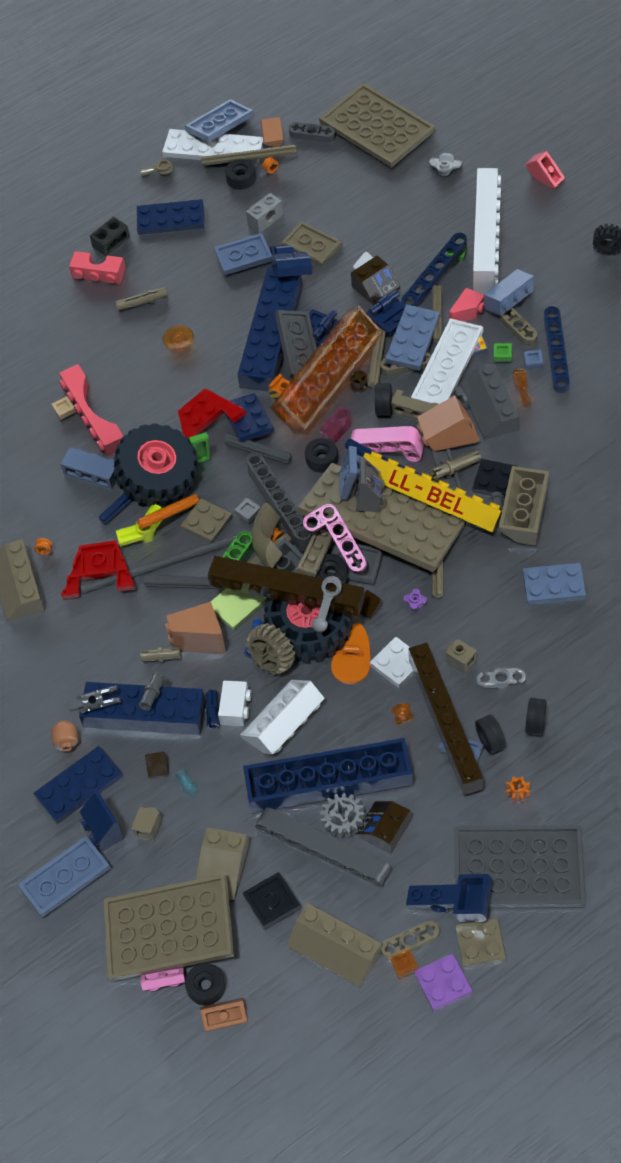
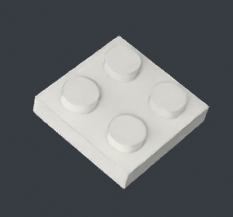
M397 637L370 661V667L398 688L414 675L409 661L408 648L410 647Z

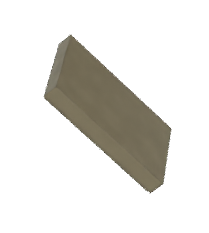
M301 221L281 242V245H293L294 252L306 251L310 256L311 262L323 267L342 247V241Z

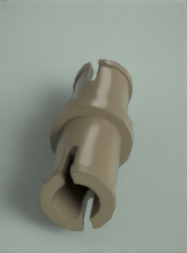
M161 646L158 649L141 650L142 662L158 660L159 662H164V660L181 659L180 646L163 648Z

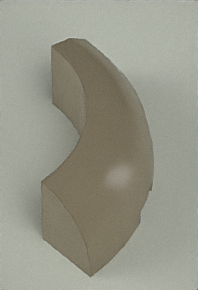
M264 503L253 523L252 546L259 560L267 567L273 568L283 553L271 541L270 537L273 535L275 526L281 517L269 503Z

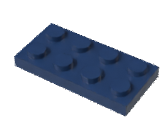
M203 199L137 206L138 235L204 228Z
M98 746L33 794L56 824H59L85 805L95 791L103 792L121 779L123 775Z

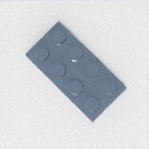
M229 99L186 124L185 131L210 142L254 116L253 110Z
M406 304L385 362L420 371L440 318V312Z
M85 836L23 880L18 886L43 918L107 872L111 867L89 838Z

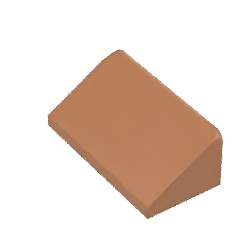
M280 118L262 119L260 122L264 145L280 147L283 141Z
M243 998L200 1007L204 1031L247 1022Z

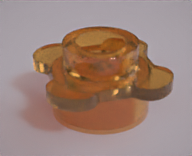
M399 703L391 708V713L394 714V720L397 724H401L406 720L411 721L414 717L413 713L410 712V705L408 703Z

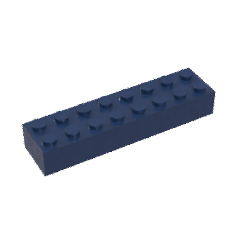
M267 267L237 374L239 388L269 391V384L279 375L284 354L275 313L277 310L296 311L303 285L302 275L277 277L272 267Z
M405 738L243 766L251 813L264 811L266 807L278 809L324 801L328 798L335 799V794L340 798L343 793L347 797L351 794L358 795L413 785L412 770Z

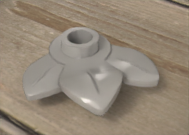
M443 153L439 158H431L429 160L430 166L436 168L438 174L442 176L449 175L452 169L459 168L462 165V161L454 160V156L450 153Z

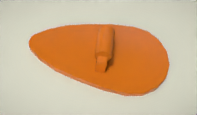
M354 623L352 625L349 639L347 641L344 640V646L341 650L336 649L332 659L331 671L334 677L345 684H356L363 681L370 671L369 638L361 623Z

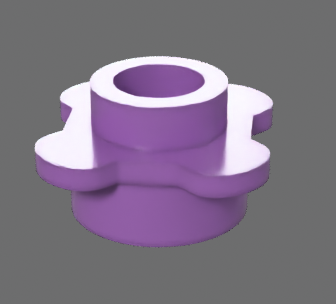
M414 589L412 593L405 595L403 598L413 610L421 608L427 601L426 597L422 596L418 589Z

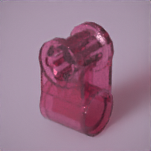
M346 407L336 409L328 420L322 424L320 434L335 443L338 442L342 435L351 427L350 410Z

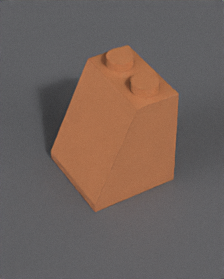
M455 395L417 417L419 421L417 427L421 434L424 435L422 440L426 446L430 445L433 451L480 441L471 417Z
M211 602L166 615L168 623L165 624L170 645L180 646L183 652L226 653L223 635Z

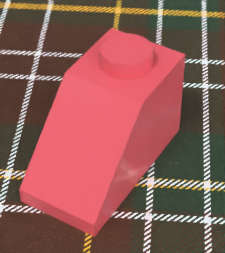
M547 151L534 155L525 164L535 179L551 188H555L565 178Z
M465 288L449 311V320L451 318L464 322L476 319L485 310L484 295Z

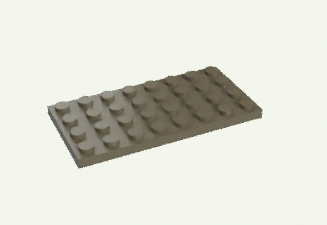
M334 463L330 464L298 506L297 512L307 516L323 505L331 504L339 511L353 537L431 572L436 570L466 523L463 519L387 486H384L383 491H381V493H384V504L380 505L379 512L356 511V479L354 481L353 493L349 494L347 500L340 499L339 471L341 466ZM332 508L326 509L324 512L325 517L332 518L334 510ZM336 525L334 528L341 532L344 531L342 525Z

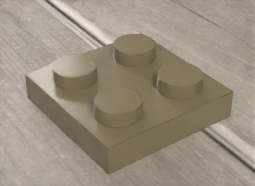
M200 499L181 524V529L211 544L215 542L233 516L232 513Z
M498 918L488 919L483 922L455 925L463 968L506 961Z

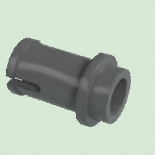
M501 492L492 493L489 498L490 502L500 505V510H503L505 497Z

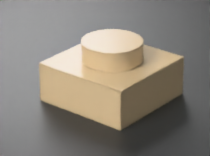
M67 396L51 404L60 420L76 413L75 407Z

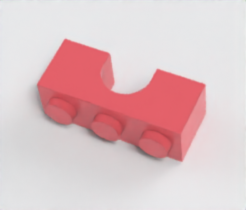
M77 251L74 252L69 265L72 278L111 284H120L126 270L123 257L107 255L103 263L95 265L93 264L91 253Z

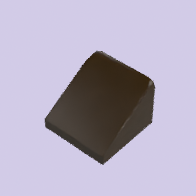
M366 590L365 600L360 613L371 619L382 607V599Z
M165 752L145 755L148 779L169 776Z

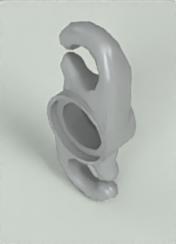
M497 668L493 672L485 673V676L489 678L488 682L481 681V678L484 676L481 672L477 675L476 682L482 688H505L509 684L517 683L513 675L520 674L521 679L518 682L522 684L526 680V674L519 668ZM502 674L505 675L507 679L503 682H499L496 680L495 677L497 675Z

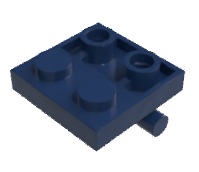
M397 290L388 296H383L377 301V304L366 312V318L379 329L385 331L389 337L396 332L405 309V305L397 299L400 296Z
M314 309L309 312L313 337L315 338L316 347L325 350L342 327V321L335 319L336 311L331 310L328 315Z

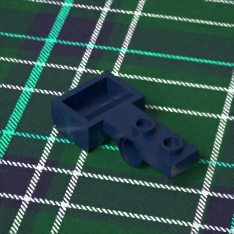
M293 245L270 246L272 270L277 277L312 274L311 259L306 251L294 252Z
M460 874L457 884L409 886L406 906L409 909L429 908L440 913L447 912L448 908H453L452 914L460 922L486 921L492 877L489 874Z

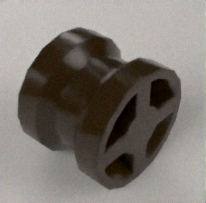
M356 370L350 374L351 390L356 393L366 391L368 388L367 374L362 370Z

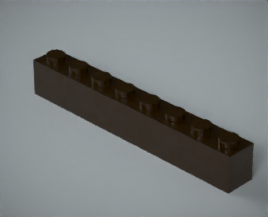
M214 556L207 574L209 584L215 588L245 592L252 596H263L271 600L286 601L289 604L302 603V605L308 608L318 607L320 609L322 605L323 578L220 556ZM334 583L326 584L328 591L334 592L337 590ZM342 583V589L331 600L328 612H337L348 617H359L365 600L364 587Z
M428 643L408 648L410 664L463 795L482 790V774Z

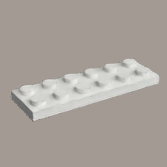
M170 129L162 154L163 157L201 160L203 156L263 149L264 143L263 137L222 134L207 142L185 130ZM253 159L248 161H250L253 165H258L260 159Z
M450 318L411 398L426 403L438 404L451 398L454 388L457 387L483 334V327Z

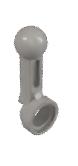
M335 576L325 578L322 583V605L318 617L312 621V628L316 632H323L327 629L326 616L331 600L342 589L341 581ZM334 583L337 590L334 592L328 591L326 584Z

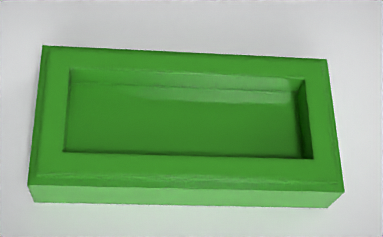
M207 432L189 437L190 445H193L196 449L198 463L210 460Z

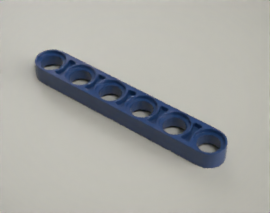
M455 233L403 295L401 302L405 306L407 300H413L414 303L411 306L418 307L432 290V287L436 285L467 246V237L464 233ZM457 239L464 240L461 244L455 243ZM447 251L454 252V254L451 256L445 255ZM438 263L444 264L442 268L435 267ZM428 275L434 276L432 280L425 279ZM419 287L424 289L421 293L415 292Z
M549 306L544 310V324L553 389L557 393H566L569 390L570 379L561 316L557 307ZM548 313H555L556 316H555V317H549L547 314H548ZM556 326L558 330L552 331L549 328ZM558 340L560 341V343L554 345L551 343V341ZM561 354L562 357L557 359L554 358L553 355ZM563 368L564 371L559 373L556 372L555 369ZM558 382H565L566 385L563 386V387H560V386L557 385V383H558Z

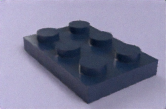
M255 393L229 400L246 411V414L235 423L225 413L239 442L274 433V427Z

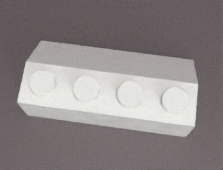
M290 680L240 736L262 753L276 754L281 750V745L295 734L294 731L307 721V717L320 707L324 697L311 681Z

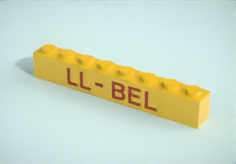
M374 451L371 454H364V457L381 472V480H384V486L490 532L497 531L502 514L500 505L490 502L488 505L479 496L473 495L470 497L465 495L467 491L457 487L455 490L449 488L450 484L439 480L437 483L432 480V476L422 473V475L416 474V469L406 465L405 468L398 466L399 462L390 458L388 461L381 459L382 455Z

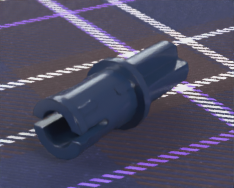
M211 689L206 693V707L204 708L207 715L206 727L208 729L219 727L218 692Z

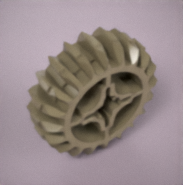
M268 623L258 625L250 631L246 638V647L249 649L247 652L251 654V659H254L255 665L258 664L261 670L265 669L266 673L271 672L273 675L281 674L288 670L295 660V651L292 650L294 646L290 644V639H287L285 636L286 633H282L280 628L276 629L274 625H269Z

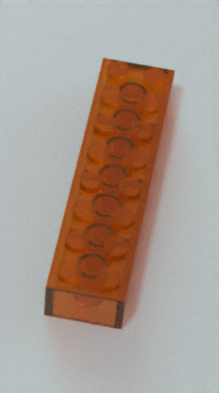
M360 306L347 310L270 408L293 433L305 430L382 330Z

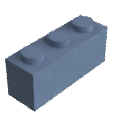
M516 269L484 294V309L500 316L534 291V276Z
M70 447L60 463L65 475L111 490L117 482L114 477V459H106L98 454H90L82 449Z

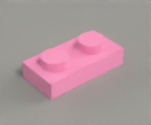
M184 967L141 975L142 991H155L164 986L175 987L185 982Z

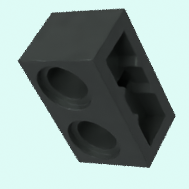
M114 216L90 235L92 247L104 256L109 255L130 238L128 226Z

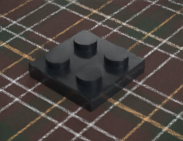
M481 459L472 492L491 496L494 492H501L505 497L511 468L516 465Z
M279 872L242 893L263 929L270 927L301 908Z

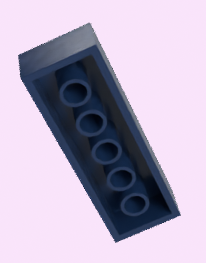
M101 682L85 683L83 694L116 685L117 690L115 692L103 695L104 701L119 697L121 702L84 713L80 712L79 718L83 728L200 735L206 701L203 689L160 686L158 697L154 699L151 709L146 711L139 707V702L143 697V690L146 685ZM96 698L90 700L91 704L96 702Z

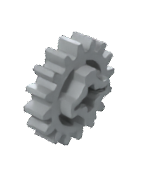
M345 793L340 798L335 794L334 800L328 798L329 804H323L324 811H320L322 825H325V830L327 832L331 830L332 836L339 833L340 838L343 837L344 833L351 836L352 830L357 833V826H363L362 820L366 818L364 806L361 805L360 799L355 800L352 794L347 798ZM341 811L343 812L345 819H343V817L341 816Z

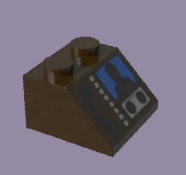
M378 255L351 272L352 287L373 306L383 296H388L393 291L400 289V285L389 265Z
M375 801L363 820V826H359L355 836L391 854L411 822V810L393 801Z

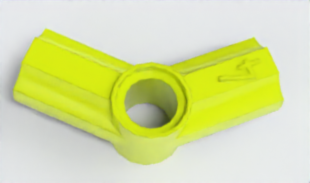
M151 505L145 516L162 509L161 506ZM161 521L144 529H140L136 522V525L116 530L120 547L138 541L144 543L152 541L154 539V532Z

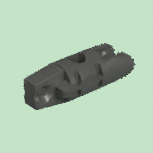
M114 685L76 696L77 700L67 703L69 711L80 710L81 713L120 703L119 697L105 701L103 697L104 694L115 692L117 686ZM96 698V702L91 704L90 700Z

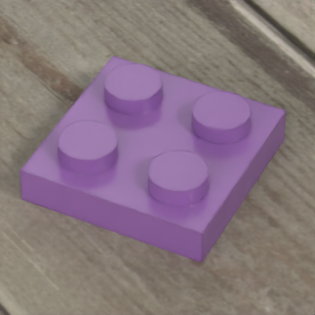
M453 953L414 971V975L433 1012L473 994Z

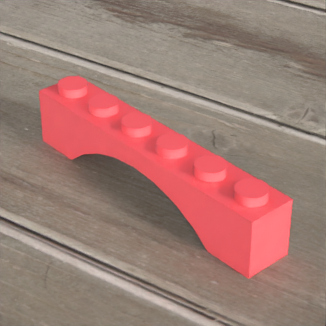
M77 364L60 372V386L63 391L67 390V397L71 402L75 403V410L77 414L82 415L81 419L85 427L89 426L92 438L97 439L96 443L99 450H104L107 456L114 454L123 434L116 424L98 417L87 405L86 397L89 386L86 375L81 367Z

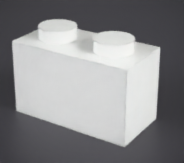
M223 681L218 713L220 725L244 726L245 719L249 717L247 701H251V690H248L247 682Z

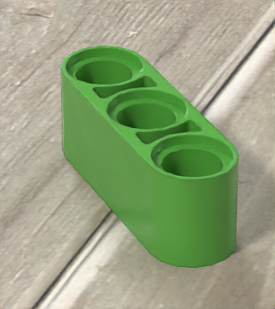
M248 531L240 532L222 557L247 562L254 552L252 533Z

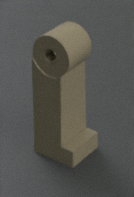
M397 389L391 401V413L418 420L417 417L439 404L426 403L404 396V391Z

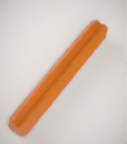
M193 494L139 518L137 524L140 529H144L195 506L199 502V498L196 494Z

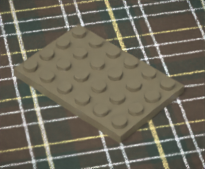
M365 83L359 85L319 118V122L322 125L331 126L334 128L335 133L391 168L435 132L434 125Z
M225 874L104 899L107 972L110 981L234 957L228 886Z

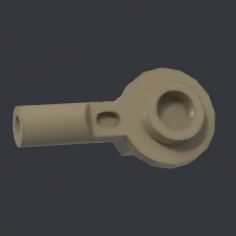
M163 159L150 168L141 169L140 173L141 176L153 173L167 175L173 170L171 162Z

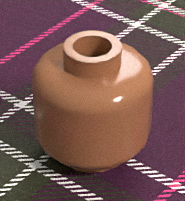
M69 721L57 722L51 729L53 746L62 752L72 750L78 743L76 726Z

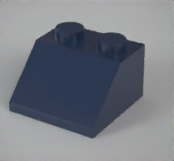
M98 790L95 791L80 810L82 819L79 821L84 830L87 831L89 829L92 834L89 838L95 847L98 845L101 851H104L122 841L123 836L115 817Z

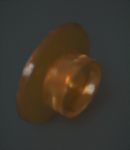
M182 325L169 328L163 335L165 346L175 351L185 350L194 339L192 330Z

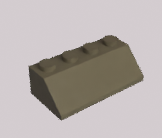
M516 466L511 468L499 530L517 543L534 546L537 544L549 485V471Z
M23 539L4 544L0 549V597L7 622L44 611Z
M309 903L306 904L297 918L287 943V948L359 988L362 987L382 954L380 942Z

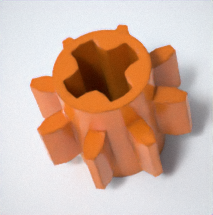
M513 776L511 783L506 782V796H510L512 802H523L525 796L530 797V791L528 790L530 782L525 783L523 776L521 778Z

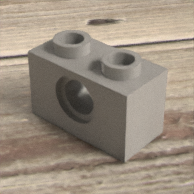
M271 193L266 195L246 211L248 226L261 233L283 216L282 201Z

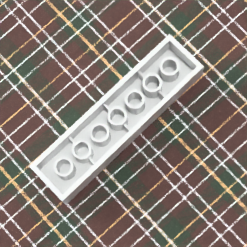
M477 168L473 291L483 295L498 284V277H495L498 276L499 264H495L499 262V251H496V249H499V238H496V236L500 234V225H496L500 224V212H497L500 211V200H497V198H501V187H497L501 186V175H498V168Z

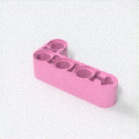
M411 426L355 429L350 437L378 453L402 451L405 458L411 462H419L424 449V442L419 431Z
M326 504L305 516L303 524L307 530L316 532L327 527L351 570L355 572L365 570L367 561L335 506ZM332 508L334 510L332 518L325 517L324 512L326 509ZM311 518H316L318 521L317 526L314 528H309L308 521ZM336 525L343 526L344 531L341 535H335L334 528ZM350 541L353 543V549L346 552L343 549V545L345 542ZM356 551H358V554H355L356 558L363 561L360 563V568L357 566L353 567V564H355L353 557L348 559V556L353 555Z

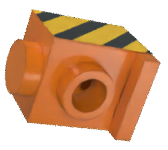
M281 374L269 384L270 397L288 406L291 401L297 398V385L283 378Z

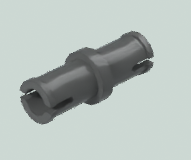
M159 672L152 674V678L149 684L145 686L143 697L139 702L141 709L146 711L151 709L154 699L160 693L159 688L165 678L163 674Z

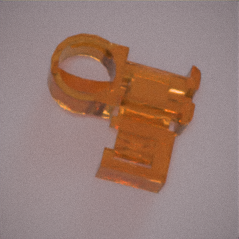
M523 368L513 369L514 385L520 388L521 401L531 402L532 398H525L528 396V394H525L527 392L525 389L527 387L526 371Z

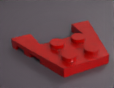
M205 388L178 410L183 436L189 438L198 435L223 413H226L235 423L246 414V411L242 407Z
M117 541L80 545L72 564V572L67 577V585L65 590H62L61 596L63 600L80 597L81 580L117 575L116 588L118 592L134 590L135 585Z

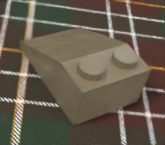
M207 827L201 846L196 879L225 874L227 877L229 901L235 902L249 848L247 834Z

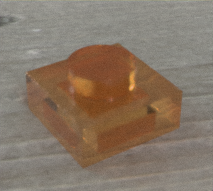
M409 949L390 957V962L399 979L419 969Z

